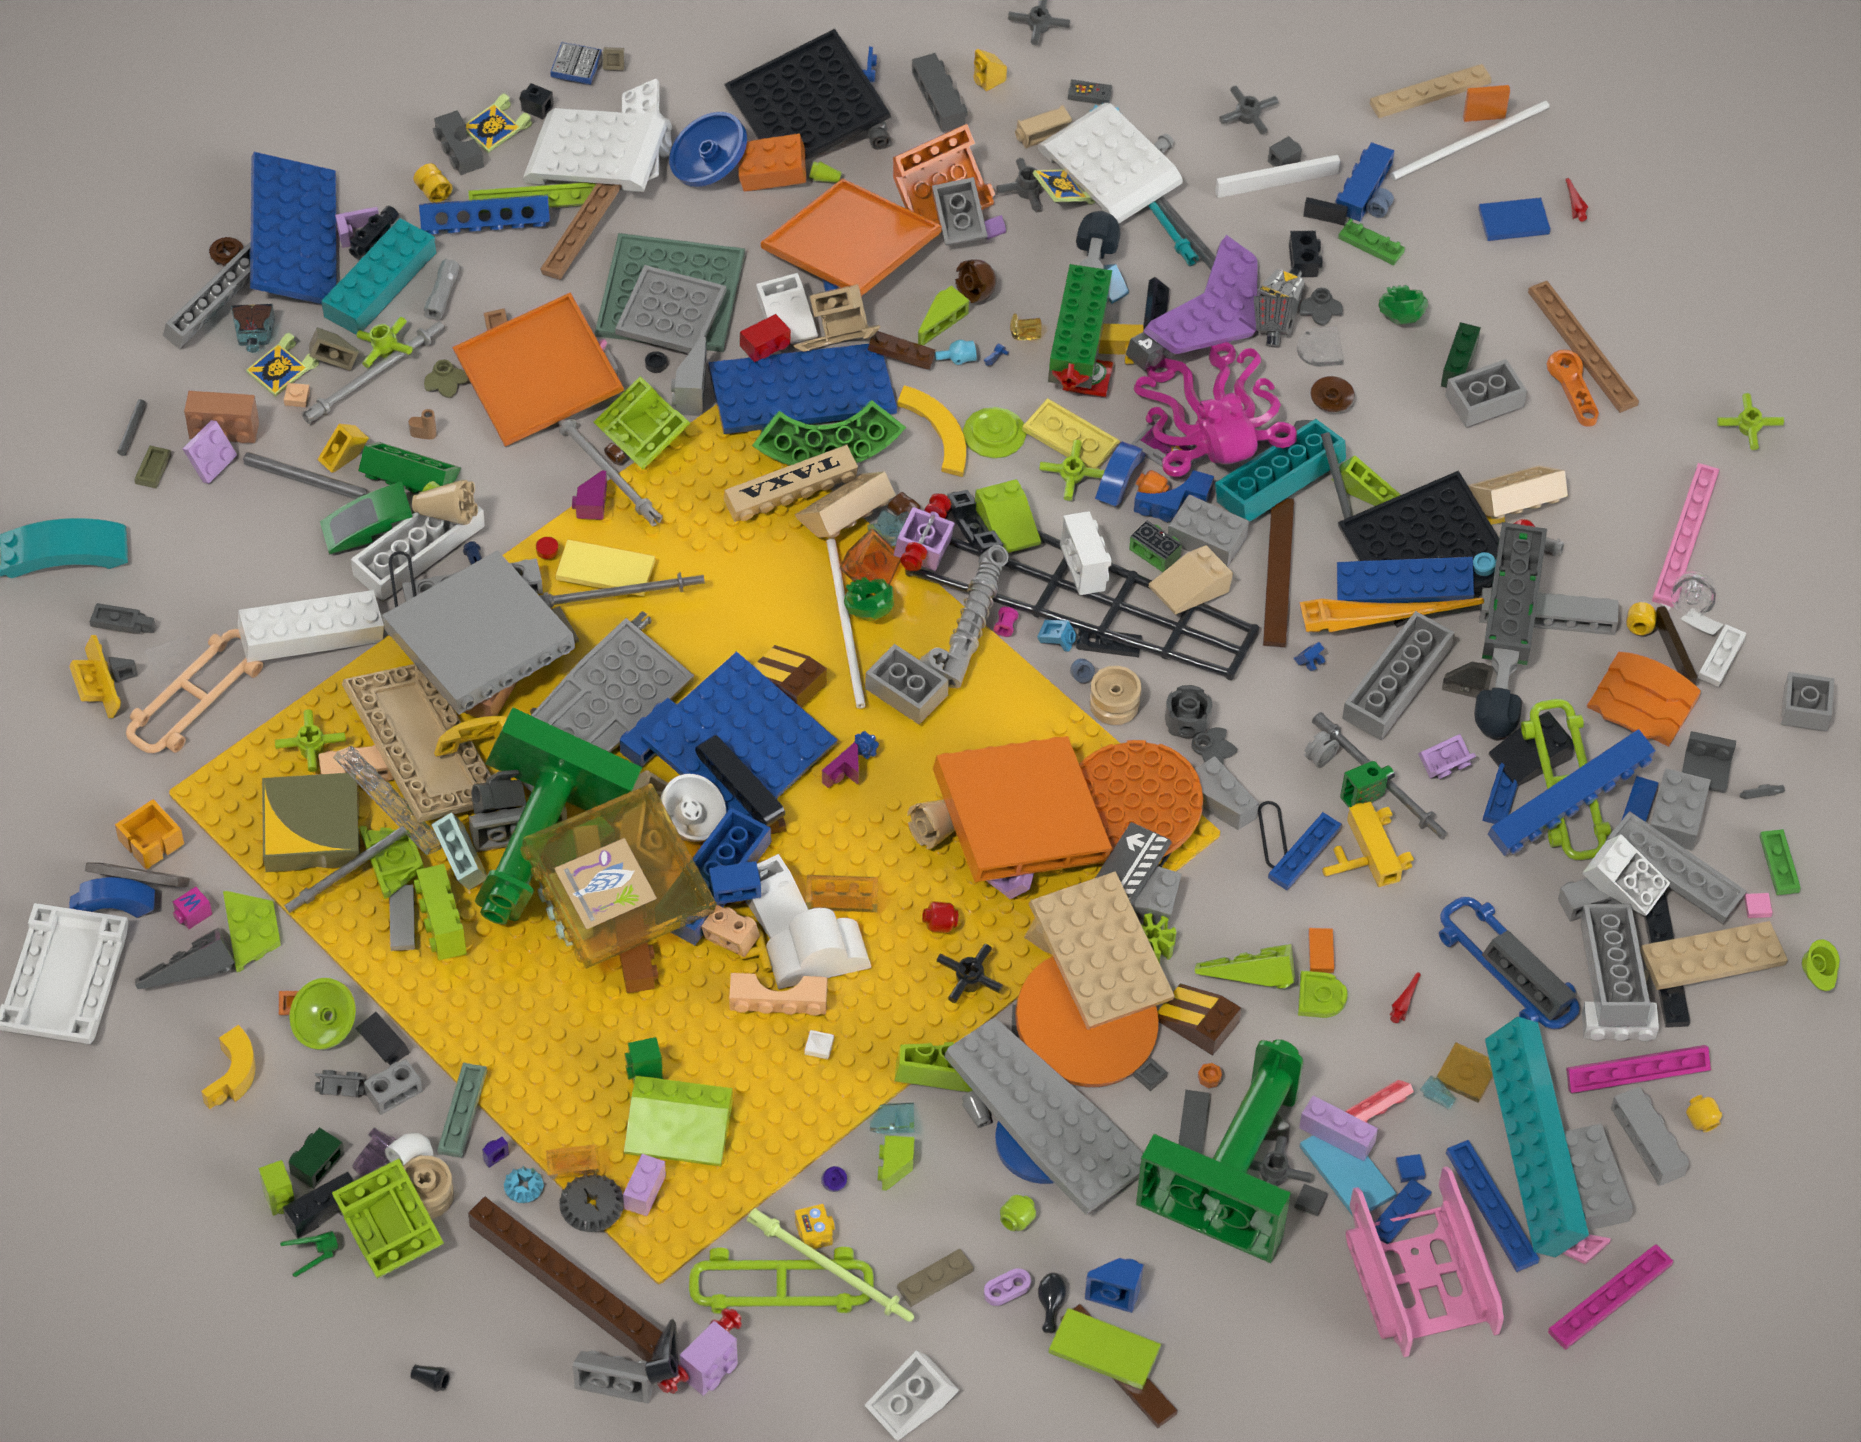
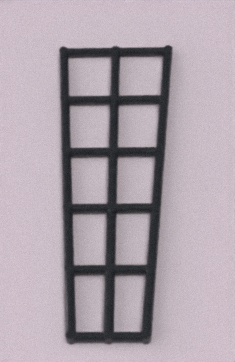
M951 508L948 511H946L945 519H947L948 515L950 514ZM1037 530L1042 542L1062 550L1060 547L1061 540ZM951 537L949 545L979 557L984 553L976 550L968 542ZM1063 557L1053 575L1008 558V562L1004 566L1048 582L1036 605L1000 594L992 598L993 602L1030 613L1034 617H1042L1048 620H1068L1073 628L1095 634L1098 638L1103 636L1122 644L1125 643L1159 655L1163 659L1169 658L1224 676L1228 680L1235 678L1236 672L1259 632L1257 624H1250L1205 603L1185 610L1178 622L1125 603L1124 600L1134 583L1150 589L1148 586L1152 580L1139 575L1134 570H1127L1112 562L1111 566L1108 567V571L1126 578L1116 598L1099 592L1082 595L1111 606L1100 626L1044 609L1057 586L1079 594L1075 583L1062 579L1068 568L1065 557ZM905 569L907 576L913 575L968 593L969 584L923 569L918 571ZM1196 609L1248 632L1241 646L1186 626L1194 610ZM1121 610L1171 629L1173 632L1165 646L1161 647L1109 630L1108 628L1118 611ZM1181 634H1184L1236 655L1229 668L1173 651V648Z

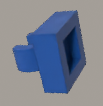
M1320 642L1312 644L1294 657V660L1298 666L1306 663L1307 669L1313 671L1317 669L1313 663L1314 660L1319 665L1325 662L1324 657L1319 654L1324 650V647Z

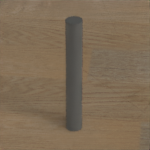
M139 399L136 403L117 453L121 456L126 455L145 408L146 402L142 399Z

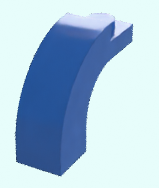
M1123 441L1118 445L1104 471L1095 499L1113 506H1117L1122 502L1128 481L1134 469L1145 459L1146 453L1142 452V448Z
M107 877L93 879L81 883L79 892L70 896L69 909L93 912L99 909L111 908L125 911L138 918L154 910L155 889L141 882L126 878Z

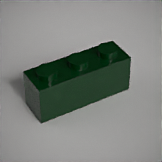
M1463 322L1459 323L1443 369L1441 387L1447 388L1448 379L1469 372L1478 345L1481 327Z

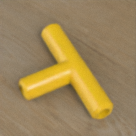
M1336 846L1333 851L1339 864L1324 867L1322 872L1327 877L1367 866L1369 862L1365 856L1348 861L1342 846Z
M758 928L760 936L755 942L756 947H752L745 957L739 955V958L742 960L759 956L763 971L769 972L772 969L763 932Z

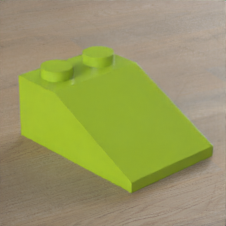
M1017 479L976 489V511L988 530L996 532L1008 553L1041 544L1027 497Z

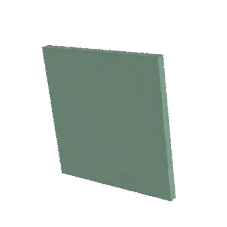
M618 233L595 329V336L644 342L617 335L615 328L644 265L726 286V294L706 336V350L724 352L744 262L745 248Z

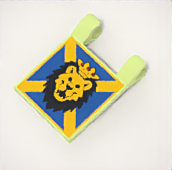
M507 94L500 95L494 104L466 123L467 134L475 139L488 153L520 130L527 129L532 125L530 121L531 116L527 113H523L514 122L502 111L511 106V103L508 101L510 98Z
M1034 170L1033 175L1054 202L1086 201L1091 205L1095 203L1064 170Z
M287 333L279 344L246 369V372L276 397L287 388V383H293L308 370L316 368L319 365V361L308 354L301 363L287 350L295 347L296 342L294 341V336L291 333Z

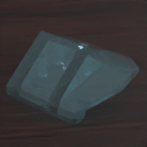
M914 1103L879 1105L877 1113L870 1121V1131L881 1134L915 1132Z

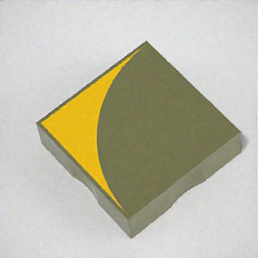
M357 772L262 778L263 860L266 872L293 871L311 867L339 868L360 855V834L358 828V818L360 815L359 785Z

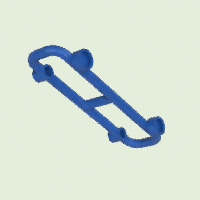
M1460 897L1442 909L1440 919L1445 928L1439 931L1440 940L1447 947H1451L1459 941L1524 1007L1519 1012V1017L1539 1022L1546 1028L1559 1029L1578 1016L1580 1006L1577 999L1574 998L1569 1005L1570 1010L1556 1020H1549L1482 956L1483 952L1450 920L1449 916L1462 906H1469L1475 911L1479 920L1485 921L1500 935L1507 931V929L1493 916L1495 909L1491 903L1486 902L1482 905L1474 898ZM1566 982L1565 985L1568 986L1574 993H1576L1574 986L1571 983Z

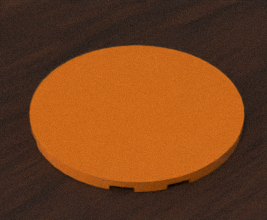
M1127 740L1126 743L1109 744L1087 756L1079 764L1111 844V852L1131 822L1170 839L1171 845L1164 856L1175 851L1187 841L1197 827L1203 809L1201 783L1190 762L1174 749L1163 744L1148 743L1146 740Z
M1053 956L1040 963L1029 974L1017 998L1015 1017L1021 1041L1072 1085L1102 1087L1125 1080L1145 1063L1157 1039L1158 1012L1156 1006L1087 1030Z

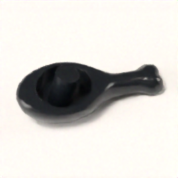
M1054 1272L1045 1275L1038 1287V1298L1045 1309V1323L1042 1326L1044 1333H1055V1313L1064 1303L1067 1294L1064 1279L1061 1275Z

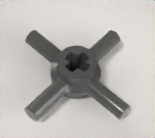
M1039 0L1038 6L1033 7L1029 14L1010 11L1008 14V20L1027 22L1032 31L1030 42L1033 45L1039 43L1040 34L1046 32L1050 25L1070 27V19L1051 17L1046 8L1047 0Z
M1233 86L1230 91L1238 101L1235 111L1219 116L1221 124L1239 118L1245 124L1253 123L1260 134H1265L1268 129L1259 116L1262 109L1278 104L1277 97L1273 96L1259 102L1253 96L1244 97L1237 86Z

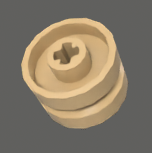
M1108 666L1100 669L1093 676L1089 700L1090 710L1093 715L1101 722L1110 725H1122L1131 721L1137 715L1140 707L1141 682L1136 673L1126 667Z
M418 1156L410 1159L403 1167L430 1218L433 1219L441 1216L450 1208L454 1199L452 1174L448 1165L441 1159L433 1156Z

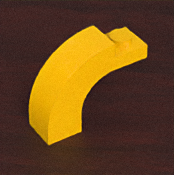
M239 1024L219 1037L221 1050L229 1058L231 1065L225 1075L201 1091L203 1102L209 1109L215 1105L222 1104L229 1096L234 1102L238 1101L248 1091L253 1082L256 1070L253 1048L248 1035Z

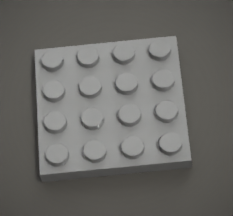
M644 265L615 328V333L690 353L699 339L707 336L726 294V286Z

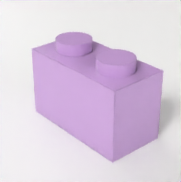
M644 1154L641 1155L623 1194L624 1209L648 1216L666 1176L665 1161Z

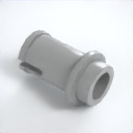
M1164 134L1158 137V141L1154 146L1163 154L1167 149L1172 148L1174 141L1170 135Z
M1546 537L1544 551L1551 552L1553 556H1556V554L1561 555L1564 542H1561L1559 538L1554 540Z

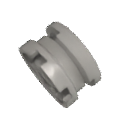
M1325 731L1315 735V740L1312 743L1309 742L1304 750L1306 752L1304 756L1308 760H1313V763L1318 768L1325 766L1334 757L1339 748V743L1336 740H1331L1330 735Z

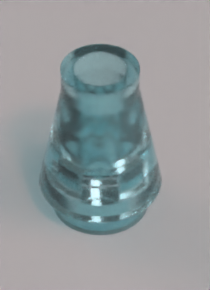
M1432 1075L1420 1088V1091L1424 1093V1097L1444 1106L1446 1109H1449L1457 1099L1438 1077L1435 1078Z

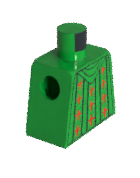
M1371 761L1344 772L1340 798L1348 808L1357 803H1372L1384 795L1386 783L1395 777V773L1391 766L1387 765L1381 768L1376 761Z

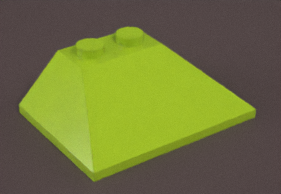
M641 376L593 422L642 470L690 424L682 414L674 410Z
M399 1158L332 1192L348 1228L377 1279L444 1244Z

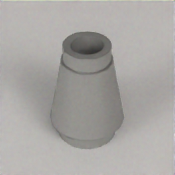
M974 1091L965 1094L962 1097V1106L977 1125V1128L990 1124L987 1106Z

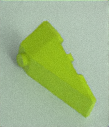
M1292 945L1262 948L1257 955L1248 954L1247 952L1240 953L1234 957V960L1230 961L1229 958L1222 957L1196 963L1195 974L1269 987L1276 986L1278 989L1287 988L1290 984L1294 983L1295 979Z

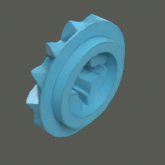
M524 1166L517 1170L513 1168L512 1172L506 1175L504 1190L511 1200L518 1203H528L537 1199L542 1193L543 1179L541 1174L537 1173L534 1168L529 1169ZM519 1179L524 1182L528 1181V1190L522 1185L519 1186Z

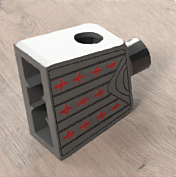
M1254 296L1256 330L1260 334H1267L1266 346L1278 347L1280 335L1291 334L1299 304L1296 298Z

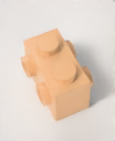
M719 905L715 906L701 925L707 940L743 957L746 956L760 936L757 924L752 918L742 917L729 907L723 908Z

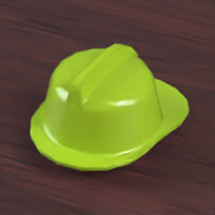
M1824 939L1816 940L1802 958V969L1807 978L1818 989L1830 991L1835 987L1840 962L1838 951L1829 941Z

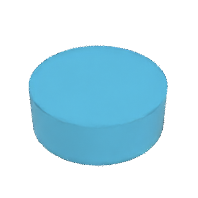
M1489 553L1476 555L1473 559L1474 571L1481 576L1492 574L1496 563L1494 556Z

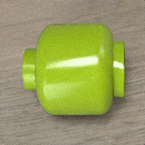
M1018 1194L1011 1196L1000 1209L1002 1225L1010 1231H1023L1036 1217L1034 1201L1028 1196Z

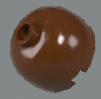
M971 259L963 261L958 265L956 272H959V278L955 279L956 287L963 296L969 299L970 303L983 301L992 295L996 287V275L987 262Z

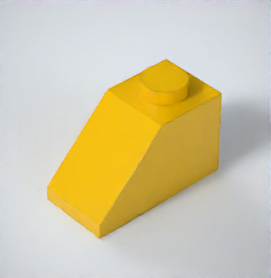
M338 424L317 460L331 473H334L359 456L369 437L355 425Z

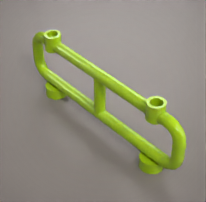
M1551 699L1536 703L1531 708L1530 721L1521 722V732L1524 740L1535 738L1547 789L1568 775L1556 777L1553 775L1539 720V713L1541 711L1561 708L1565 711L1567 727L1572 736L1579 768L1588 763L1579 730L1584 727L1583 717L1581 714L1576 715L1573 706L1563 699ZM1597 799L1589 804L1594 824V834L1598 839V846L1595 849L1575 851L1571 847L1563 817L1560 819L1561 822L1557 825V828L1548 829V840L1551 847L1562 846L1564 853L1573 860L1593 859L1607 840V836L1611 834L1609 822L1602 821Z
M722 1247L712 1248L709 1251V1260L700 1261L695 1264L689 1275L691 1299L699 1306L711 1307V1312L715 1314H721V1311L726 1307L836 1306L837 1312L849 1313L852 1310L851 1306L863 1305L870 1300V1297L864 1293L858 1296H851L847 1293H841L837 1296H786V1270L827 1269L813 1260H729V1250ZM850 1247L835 1248L834 1259L830 1260L844 1269L862 1271L864 1282L874 1288V1275L870 1265L863 1260L854 1259V1250ZM705 1270H776V1296L726 1297L723 1294H715L711 1297H705L699 1293V1275Z

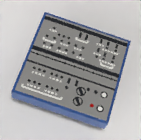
M561 42L550 71L551 77L591 84L602 56V49Z

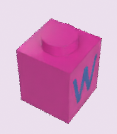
M194 887L173 901L174 918L179 924L183 923L188 929H191L212 915L209 900L197 887Z

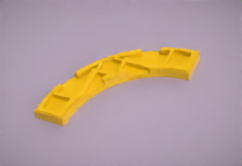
M904 385L897 401V406L925 417L931 423V426L943 443L944 460L941 472L963 477L966 465V443L957 420L935 398L920 390Z

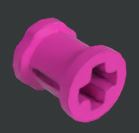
M1001 607L998 611V622L995 623L993 630L998 635L1010 637L1014 631V621L1018 619V612L1011 607Z

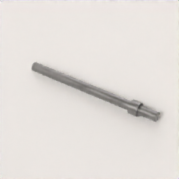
M401 826L311 888H305L299 892L300 895L284 905L285 908L291 913L304 903H310L317 894L408 834L404 826Z

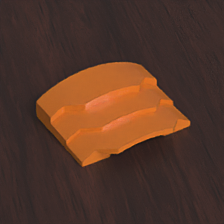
M1618 652L1598 685L1597 690L1588 702L1587 708L1600 713L1603 719L1621 725L1633 732L1639 729L1646 739L1652 738L1669 747L1698 701L1701 690L1686 677L1658 661L1634 653Z

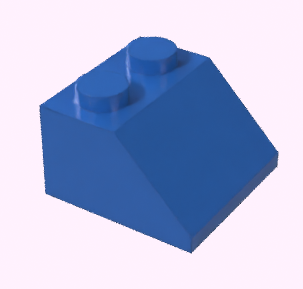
M1117 1258L1089 1271L1086 1279L1085 1300L1133 1313L1141 1288L1143 1264L1138 1263L1134 1259Z

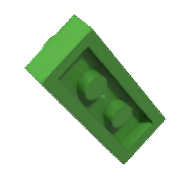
M1784 829L1762 831L1759 838L1776 895L1799 893L1801 887Z

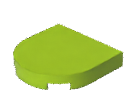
M1301 971L1298 1016L1329 1018L1339 1014L1346 1005V986L1332 974Z

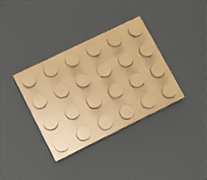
M1116 871L1030 901L1029 906L1087 1030L1174 999L1175 995Z

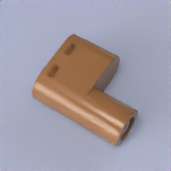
M425 409L422 411L421 417L414 416L409 419V431L412 437L432 440L437 436L435 413L433 410Z

